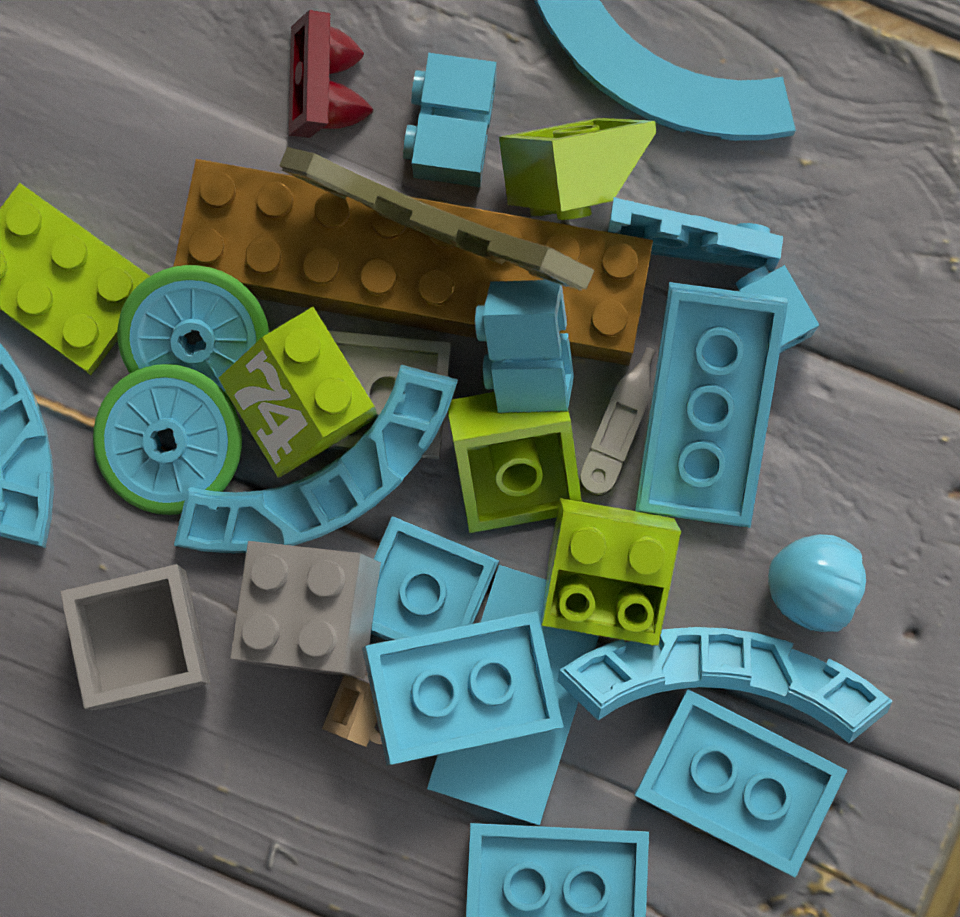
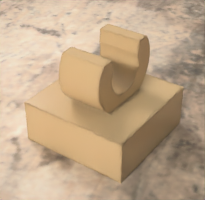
M343 676L322 729L367 747L369 741L382 744L380 732L375 729L377 717L370 684L353 677Z

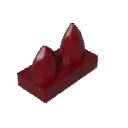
M308 10L291 26L289 136L311 138L321 129H340L354 125L367 118L374 111L373 107L358 93L340 83L329 80V74L339 73L351 68L364 56V52L350 36L330 26L331 13Z

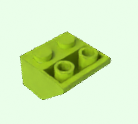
M560 498L549 553L542 626L658 646L681 530L675 519Z

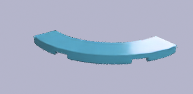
M534 0L544 24L573 60L574 66L599 90L636 114L676 131L685 132L687 130L709 136H719L724 140H768L794 136L796 128L783 77L763 80H732L694 73L669 63L637 43L617 24L600 0Z
M0 343V537L46 548L52 520L54 496L53 461L48 433L38 402L24 374L10 353Z
M401 365L393 390L384 408L366 433L340 458L322 470L301 480L276 488L251 492H220L190 487L186 493L174 546L203 552L246 553L248 541L295 546L322 537L349 524L375 507L398 487L404 477L418 463L434 440L448 412L458 379Z
M688 627L661 630L658 646L633 641L625 643L624 640H617L586 653L559 670L557 682L597 720L623 705L655 693L685 688H724L757 694L792 706L829 727L848 743H851L884 716L892 704V700L870 682L831 659H828L827 663L811 655L792 649L794 643L786 640L727 628Z

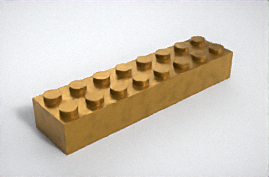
M195 159L173 266L198 265L220 270L245 285L256 299L305 308L314 307L316 310L477 338L475 327L477 306L485 305L490 282L544 280L530 275L529 271L508 261L499 264L380 216L378 212L354 199L346 197L344 200L294 176ZM414 198L490 229L550 247L593 269L594 273L586 290L582 289L579 291L562 285L567 326L566 330H561L559 333H568L572 356L630 365L653 240Z

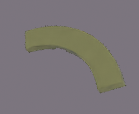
M287 147L279 166L282 167V171L344 200L346 197L354 199L378 212L382 217L496 263L502 264L505 261L513 263L529 271L528 273L532 276L581 291L582 289H587L594 273L593 269L550 247L490 229L440 210L352 172L315 153Z

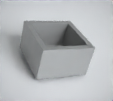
M248 541L230 659L253 665L364 679L366 664L362 648L370 643L381 562L361 553Z
M178 564L60 591L84 709L99 711L211 685L187 572Z

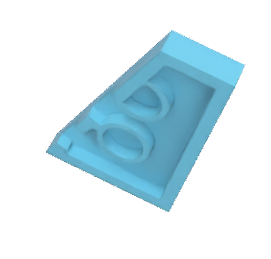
M615 197L607 232L653 240L651 250L653 255L752 269L766 266L768 271H774L779 263L783 244V236L770 233V229L763 225L753 223L732 225L702 216L689 215Z

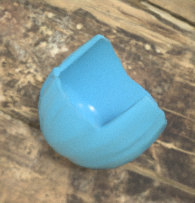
M825 534L800 538L784 547L771 561L768 574L770 594L777 608L789 620L809 630L838 632L843 627H846L852 620L855 609L861 602L865 592L866 573L860 550L844 539Z

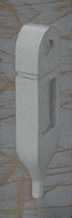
M646 347L641 362L618 382L580 474L581 486L590 495L602 496L611 491L622 468L621 464L623 465L651 396L650 364L656 352L652 348Z

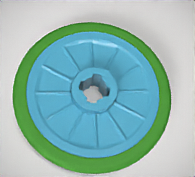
M198 265L171 267L145 279L127 298L121 310L117 328L120 355L129 373L144 367L160 364L184 366L196 370L213 380L227 396L228 394L218 378L258 340L269 333L264 311L258 300L245 285L220 270ZM191 330L199 331V335L202 337V340L196 342V345L188 343V339L184 336L186 333L191 332Z
M160 364L144 367L128 374L108 392L101 403L95 419L93 446L96 461L103 477L122 499L147 512L175 515L182 514L186 493L190 487L222 492L228 486L239 464L242 450V433L239 418L232 402L213 380L188 367ZM170 428L174 431L173 436L175 443L178 445L175 449L164 451L161 448L162 444L158 431Z

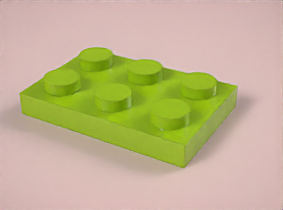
M19 183L0 208V310L89 375H92L118 341L117 328L119 316L127 298L150 275Z

